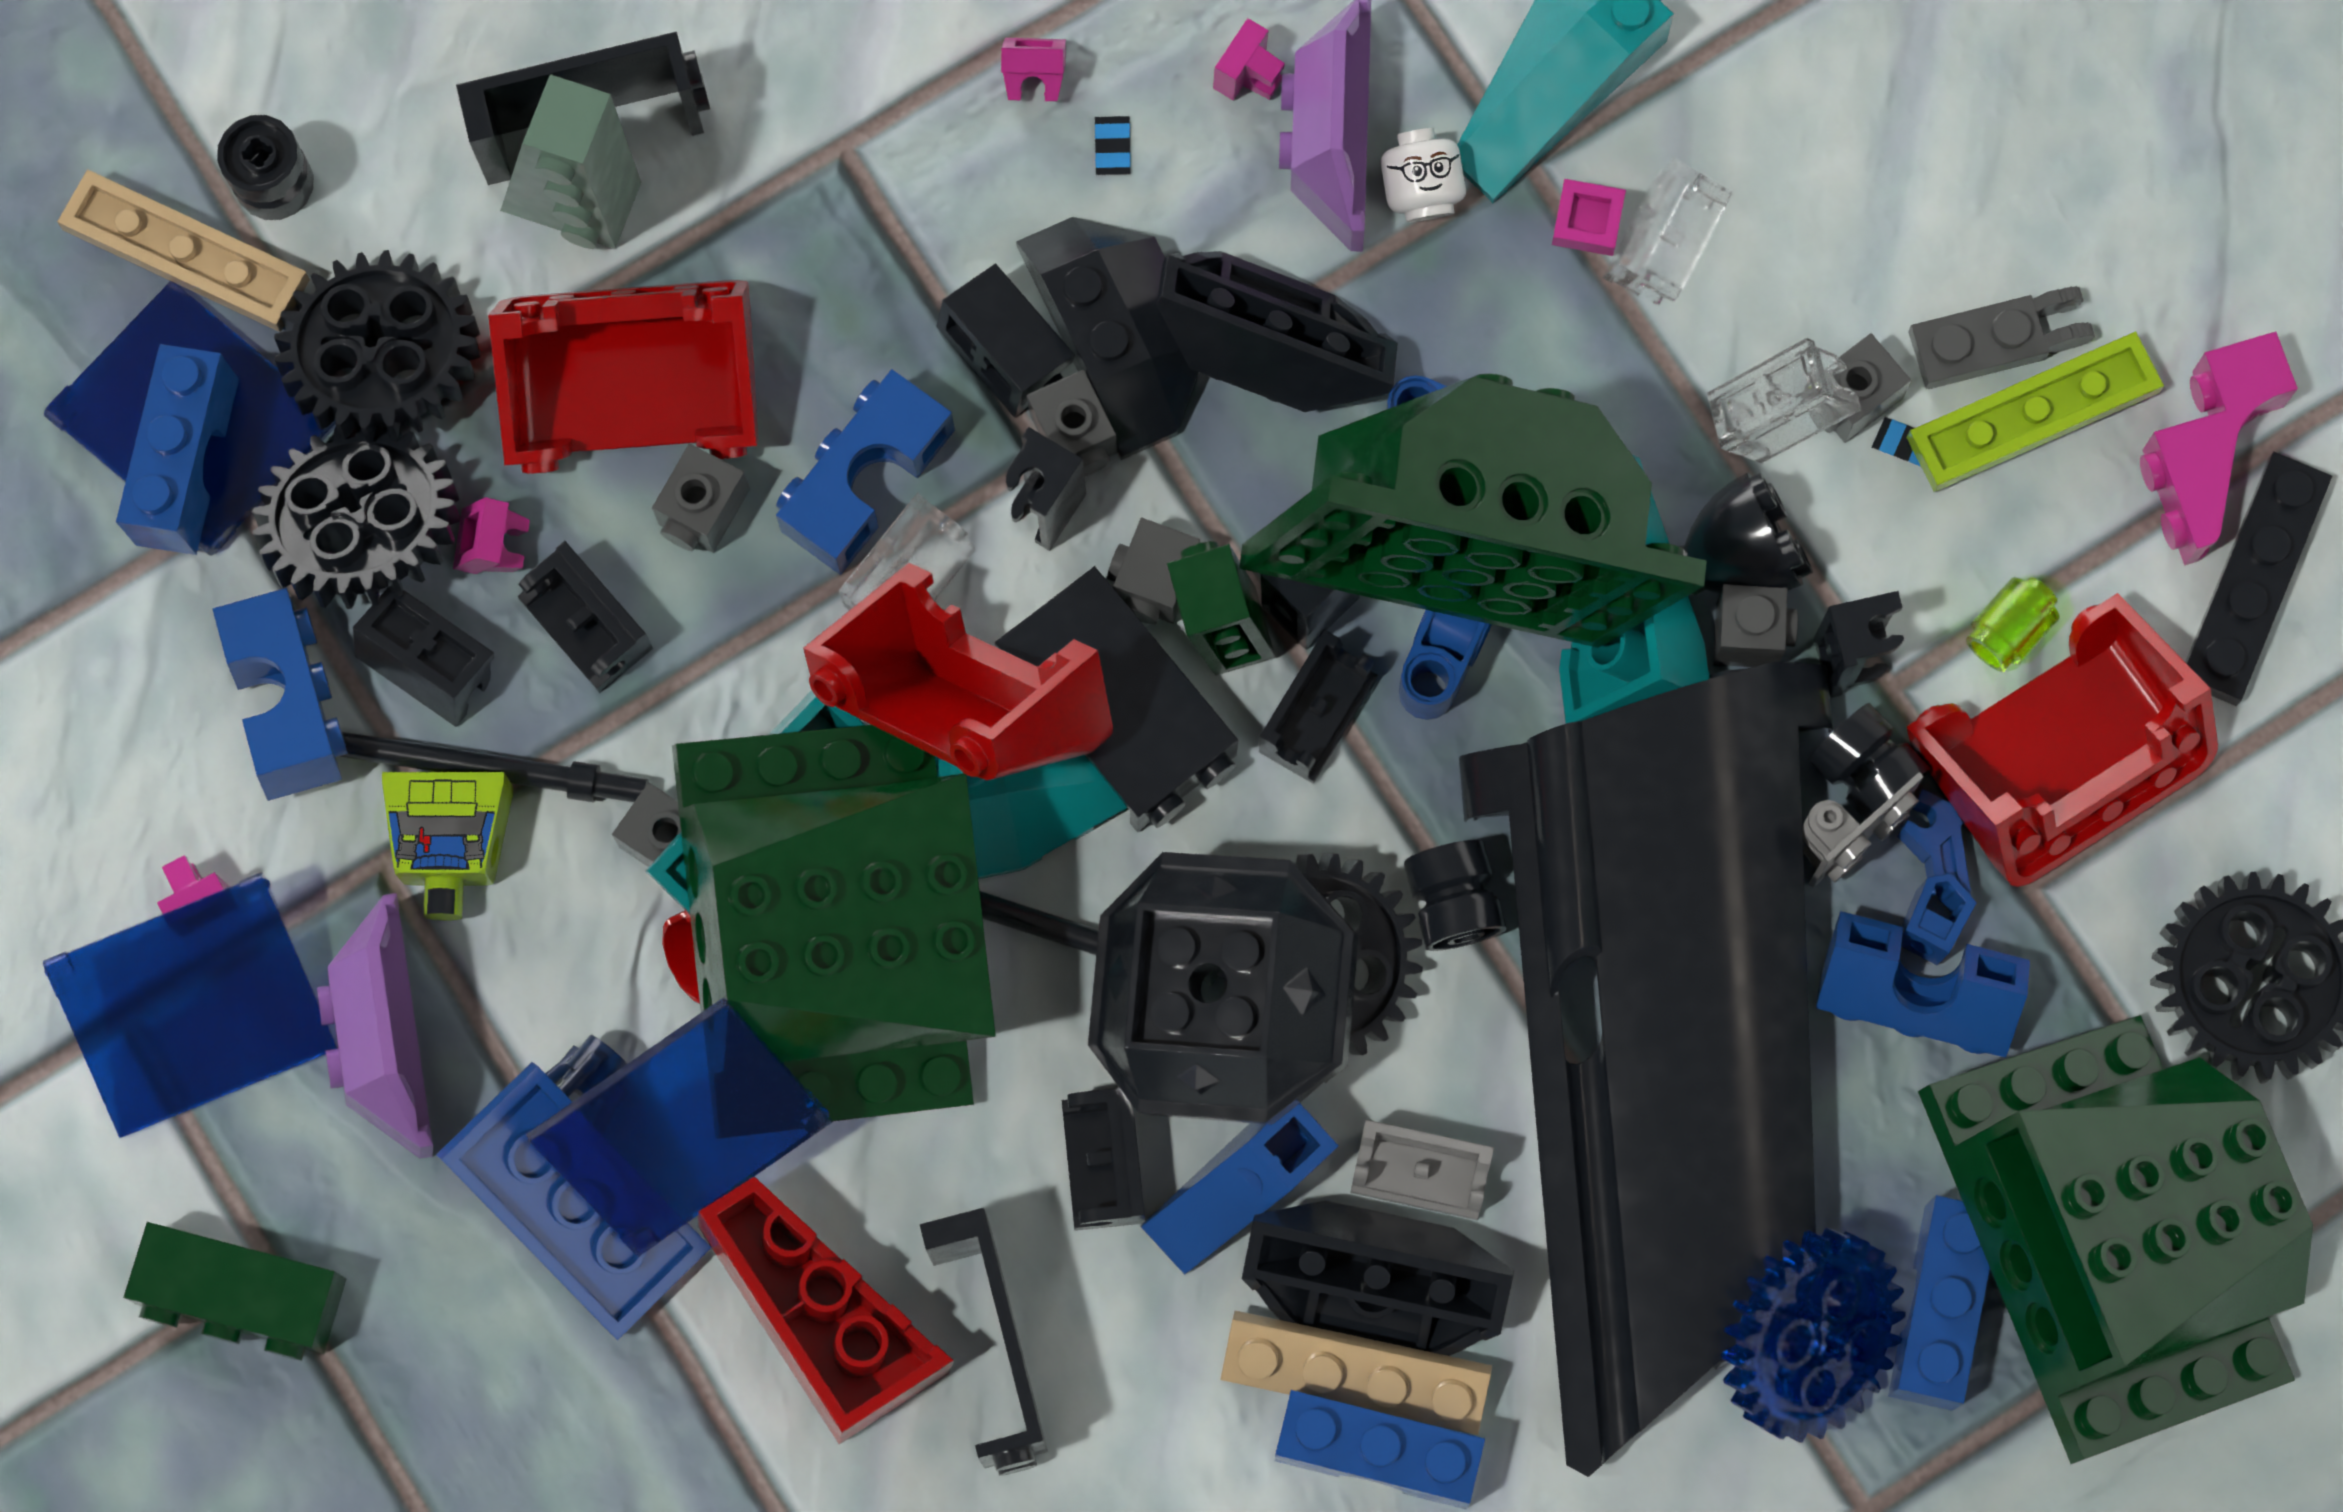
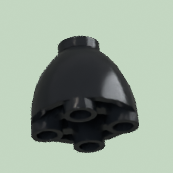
M1747 472L1728 483L1703 507L1691 526L1684 545L1680 546L1684 550L1683 555L1707 561L1704 586L1693 592L1694 596L1705 590L1720 594L1723 584L1788 588L1787 591L1803 585L1802 578L1813 573L1808 557L1798 539L1793 540L1788 530L1782 531L1778 521L1787 517L1786 510L1772 483L1767 484L1762 473L1752 476L1750 472Z

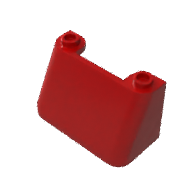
M721 280L519 296L499 301L488 315L504 466L521 464L522 473H546L558 470L559 460L569 457L572 452L695 442L698 448L709 449V454L719 459H730L747 455V447L757 446L758 444L751 306L747 281Z
M911 563L906 564L803 647L810 673V688L823 704L829 707L836 706L958 767L964 774L971 777L991 780L1086 755L1095 751L1113 733V724L1098 650L1073 639L1058 653L1051 655L1038 667L967 634L961 608L951 604L943 610L927 591V588L934 583L932 573Z
M2116 593L2099 605H2093L2084 609L2077 615L2072 623L2069 635L2070 656L1975 717L1970 719L1960 705L1950 703L1935 705L1926 709L1916 721L1906 726L1910 745L1931 767L1929 773L1993 866L2012 886H2025L2038 880L2193 781L2209 767L2217 754L2218 738L2211 688L2119 593Z

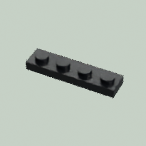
M2274 451L2267 460L2185 661L2211 688L2213 697L2235 706L2242 701L2332 479L2330 474Z

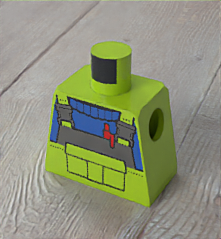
M382 772L383 794L395 875L405 885L425 886L424 918L438 921L462 919L464 886L493 885L496 879L513 799V785L504 772Z

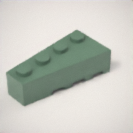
M550 74L523 140L500 211L559 230L564 239L583 248L594 249L598 243L616 249L642 182L611 94Z

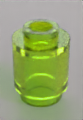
M2012 577L1972 621L1971 627L1973 631L1966 638L1969 648L1985 664L2000 672H2005L2011 664H2021L2059 621L2060 615L2055 608L2058 599L2048 586L2036 578L2029 577L2024 581L2020 578Z

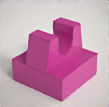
M1249 18L1246 19L1214 68L1213 89L1233 101L1243 86L1269 100L1282 82V75L1280 73L1284 69L1285 63L1266 51L1269 30Z
M1005 38L1001 48V73L1004 76L1008 100L1020 101L1023 91L1022 82L1026 78L1034 76L1041 79L1045 85V101L1057 102L1066 66V39Z
M1564 179L1552 245L1613 256L1626 190Z
M487 497L462 508L453 569L472 574H478L483 571L515 572L522 569L524 556L509 552L505 548L503 540L505 533L512 536H520L527 533L530 520L508 510L509 503Z
M185 855L162 866L174 894L160 900L157 904L167 924L181 937L239 907L228 884L215 872L202 878L196 865L190 863Z

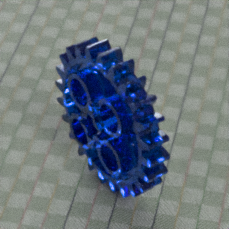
M1825 1228L1822 1236L1810 1230L1805 1231L1801 1246L1788 1239L1785 1240L1782 1249L1783 1260L1781 1261L1766 1255L1763 1258L1766 1271L1765 1277L1760 1280L1756 1277L1748 1276L1746 1279L1748 1287L1753 1293L1749 1301L1735 1300L1733 1303L1734 1308L1743 1314L1740 1322L1726 1326L1724 1330L1725 1333L1736 1338V1345L1728 1348L1721 1354V1359L1735 1366L1723 1378L1726 1385L1736 1389L1730 1400L1731 1403L1744 1410L1743 1418L1782 1440L1788 1436L1802 1443L1807 1433L1818 1439H1823L1827 1430V1423L1839 1429L1845 1427V1410L1847 1408H1851L1861 1414L1864 1411V1402L1861 1396L1864 1391L1868 1389L1871 1392L1879 1393L1881 1390L1880 1384L1875 1378L1878 1370H1890L1894 1366V1363L1885 1356L1887 1348L1901 1344L1903 1339L1891 1332L1892 1325L1906 1317L1905 1311L1892 1306L1904 1293L1903 1287L1891 1282L1897 1272L1896 1267L1884 1262L1886 1253L1870 1245V1242L1847 1231L1842 1234L1831 1228Z

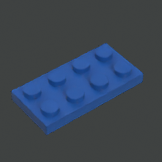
M533 1062L436 1154L617 1341L712 1248L541 1068Z

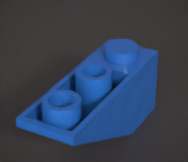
M1301 1103L1272 1125L1249 1123L1140 1227L1185 1275L1250 1224L1254 1219V1215L1264 1213L1292 1191L1339 1145Z

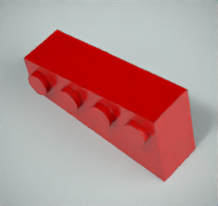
M755 1176L698 1211V1228L838 1444L846 1441L949 1374L954 1360L937 1344L934 1346L912 1325V1321L893 1304L890 1305L868 1285L857 1270L845 1259L842 1260L828 1248L806 1223Z

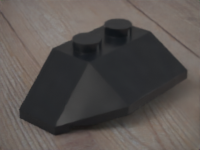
M1070 217L1016 241V246L1062 340L1075 354L1073 363L1077 371L1085 370L1116 434L1117 453L1120 459H1126L1177 436L1199 372L1189 368L1157 307L1162 264L1165 256L1155 236Z
M1222 251L1195 252L1185 256H1181L1179 253L1167 254L1164 259L1157 307L1190 369L1302 412L1389 394L1394 386L1398 342L1386 333L1378 334L1365 317L1336 295Z
M1325 1200L1254 1215L1241 1279L1252 1291H1257L1268 1308L1279 1320L1450 1356L1482 1339L1486 1341L1501 1334L1514 1270L1453 1227Z

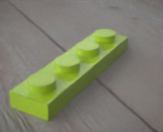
M2135 331L1910 430L1906 438L1933 492H1937L2155 396L2161 392L2164 384Z

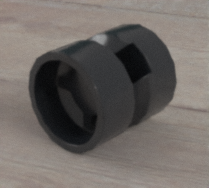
M250 115L235 121L224 131L218 144L217 162L237 200L251 215L264 220H282L296 214L307 204L313 191L314 174L293 132L281 120L268 115Z
M1871 703L1865 704L1846 719L1815 749L1808 759L1832 785L1844 783L1848 787L1846 800L1865 820L1916 774L1920 772L1925 777L1931 770L1929 764L1908 742L1895 744L1891 740L1894 728ZM1873 761L1874 767L1879 773L1870 770L1867 765Z
M1465 840L1440 845L1412 855L1404 861L1412 898L1426 902V905L1418 912L1419 925L1426 950L1443 951L1460 948L1488 940L1506 931L1507 927L1500 900L1497 899V896H1494L1493 892L1484 890V886L1493 877L1484 841Z

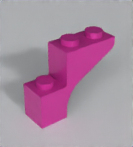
M2276 331L2205 352L2192 371L2194 376L2190 378V390L2197 409L2200 412L2207 411L2208 416L2155 431L2142 450L2144 455L2140 456V469L2143 480L2151 492L2156 490L2165 511L2161 515V526L2165 540L2172 550L2179 549L2184 566L2202 560L2209 552L2210 547L2220 537L2236 441L2240 429L2263 414L2284 408L2298 389Z

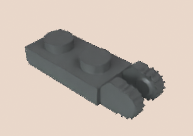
M2070 286L2060 290L2048 291L2034 299L2032 295L1911 325L1908 333L1925 388L1929 390L2044 361L2049 354L2082 346L2095 338L2091 323H2074L2057 328L2044 335L2039 318L2056 313H2064L2081 305L2084 299L2080 287Z

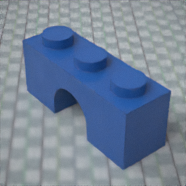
M164 344L159 345L116 523L136 546L197 555L211 498L203 483L205 450L211 435L226 436L239 383V378L221 353Z
M893 369L889 371L881 383L873 380L863 389L853 407V410L857 412L843 431L835 428L824 438L815 454V459L818 460L816 465L804 480L800 477L794 478L783 490L776 503V507L780 509L776 514V518L781 532L839 575H842L879 528L875 510L852 492L853 484L858 474L871 464L890 462L899 465L918 478L955 431L952 412Z
M283 588L212 608L226 662L237 689L240 690L258 684H274L285 689L281 700L272 709L265 713L242 719L256 775L267 801L342 780L336 757L346 755L348 752L338 718L326 720L321 701L332 699V694L322 662L311 665L306 646L317 644V639L307 607L295 610L288 589Z
M1840 911L1820 974L1816 1009L1831 1012L1844 1020H1862L1893 1028L1909 1037L1923 1036L1958 1045L1970 1053H1988L2004 1058L2007 1057L2028 995L2030 960L1966 944L1961 962L1954 971L1938 978L1920 977L1908 971L1900 962L1903 927Z
M1936 1195L1924 1208L1913 1269L1917 1270L1915 1290L1904 1330L1900 1332L1888 1397L1953 1411L1963 1405L1965 1401L1990 1267L1963 1201Z
M1291 1390L1274 1461L1335 1477L1342 1475L1364 1479L1403 1491L1402 1494L1467 1509L1471 1502L1485 1438Z

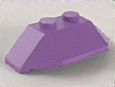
M1353 0L1295 52L1294 74L1282 73L1281 111H1293V131L1280 132L1279 169H1291L1290 191L1350 251L1363 252L1365 232L1371 0Z
M397 893L386 894L382 896L328 965L329 986L317 987L321 1024L322 1026L335 1025L338 1046L337 1049L325 1050L330 1088L343 1087L346 1106L421 1159L433 1157V1141Z

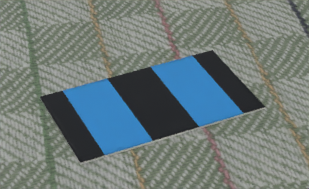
M1130 116L1095 117L1096 175H1131Z
M1884 417L1871 448L1920 466L1906 438L1909 431L1914 428Z

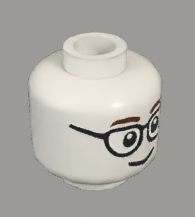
M1424 128L1398 134L1399 146L1387 150L1383 153L1380 160L1389 208L1399 214L1405 213L1406 222L1426 221L1455 214L1453 205L1463 200L1466 195L1461 156L1457 144L1449 139H1436L1434 128Z

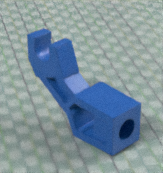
M1922 789L1916 796L1919 802L1913 810L1923 813L1928 818L1929 828L1919 827L1907 820L1897 835L1910 851L1925 864L1927 879L1916 890L1902 923L1901 947L1938 965L1950 953L1977 902L1971 895L1961 833L1963 822L1951 803ZM1935 894L1939 901L1951 912L1948 919L1926 908L1928 902Z

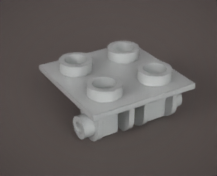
M1920 772L1916 774L1861 825L1843 806L1835 801L1825 800L1814 805L1802 825L1803 855L1817 869L1809 884L1814 887L1827 875L1836 883L1863 858L1862 854L1872 844L1868 840L1872 834H1875L1881 841L1892 834L1910 816L1908 812L1919 802L1913 793L1924 776Z

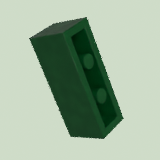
M1215 541L1198 543L1182 550L1180 553L1181 559L1167 563L1187 637L1215 676L1276 658L1256 586L1246 570L1239 569L1240 561L1230 544L1219 547Z
M147 1222L123 1298L142 1306L139 1318L177 1328L181 1316L203 1322L204 1326L201 1334L240 1344L242 1334L245 1333L267 1339L264 1347L266 1352L302 1361L305 1350L320 1354L325 1353L347 1279L337 1272Z

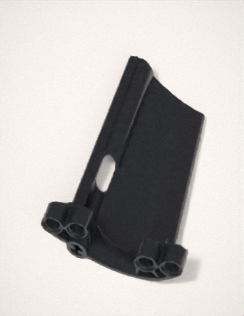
M1771 662L1747 669L1717 672L1709 675L1708 680L1655 695L1583 721L1571 722L1551 728L1529 738L1523 744L1473 752L1459 757L1464 822L1474 817L1509 816L1565 1457L1567 1466L1587 1477L1591 1476L1624 1444L1649 1425L1817 1273L1799 732L1827 728L1828 732L1831 733L1834 730L1828 668L1825 665ZM1586 956L1591 957L1596 964L1602 1036L1597 1049L1589 1058L1583 1062L1573 1064L1569 1063L1565 1057L1559 984L1568 966L1578 958Z

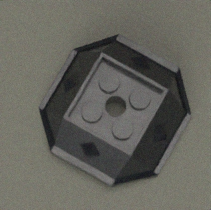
M1162 852L1100 915L1088 1046L1140 1114L1272 1125L1301 1103L1321 1084L1327 1083L1348 1066L1359 935L1334 909L1296 863L1291 860ZM1223 970L1227 978L1225 993L1217 1001L1206 1003L1201 994V985L1204 978L1212 971Z

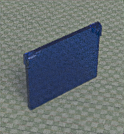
M170 281L70 386L67 385L44 410V417L61 431L68 434L125 483L159 345L164 344L221 353L239 378V383L226 436H210L203 461V483L211 498L199 547L209 556H212L237 532L236 529L252 513L253 508L258 507L262 502L258 492L259 487L277 486L270 469L273 466L290 469L294 464L288 451L295 449L307 455L312 449L310 437L316 435L322 439L335 425V421L327 428L321 430L318 428L312 413L302 416L297 408L294 397H288L281 378L284 376L280 375L278 368L180 286Z
M263 872L96 941L43 960L44 973L60 1001L119 1138L325 1055V1050L338 1048L329 1025L322 1026L317 997L278 909L277 902L270 888V881L266 879Z
M723 997L527 1133V1137L532 1146L615 1230L628 1248L636 1256L640 1257L697 1217L698 1211L755 1177L806 1140L829 1126L833 1121L827 1108L818 1101L809 1089H806Z

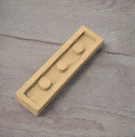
M88 169L57 221L63 231L278 332H281L284 327L280 316L281 312L293 311L296 306L293 297L294 291H304L310 281L306 271Z
M1235 1310L1220 1380L1290 1395L1291 1390L1437 1427L1478 1435L1491 1378L1492 1365Z

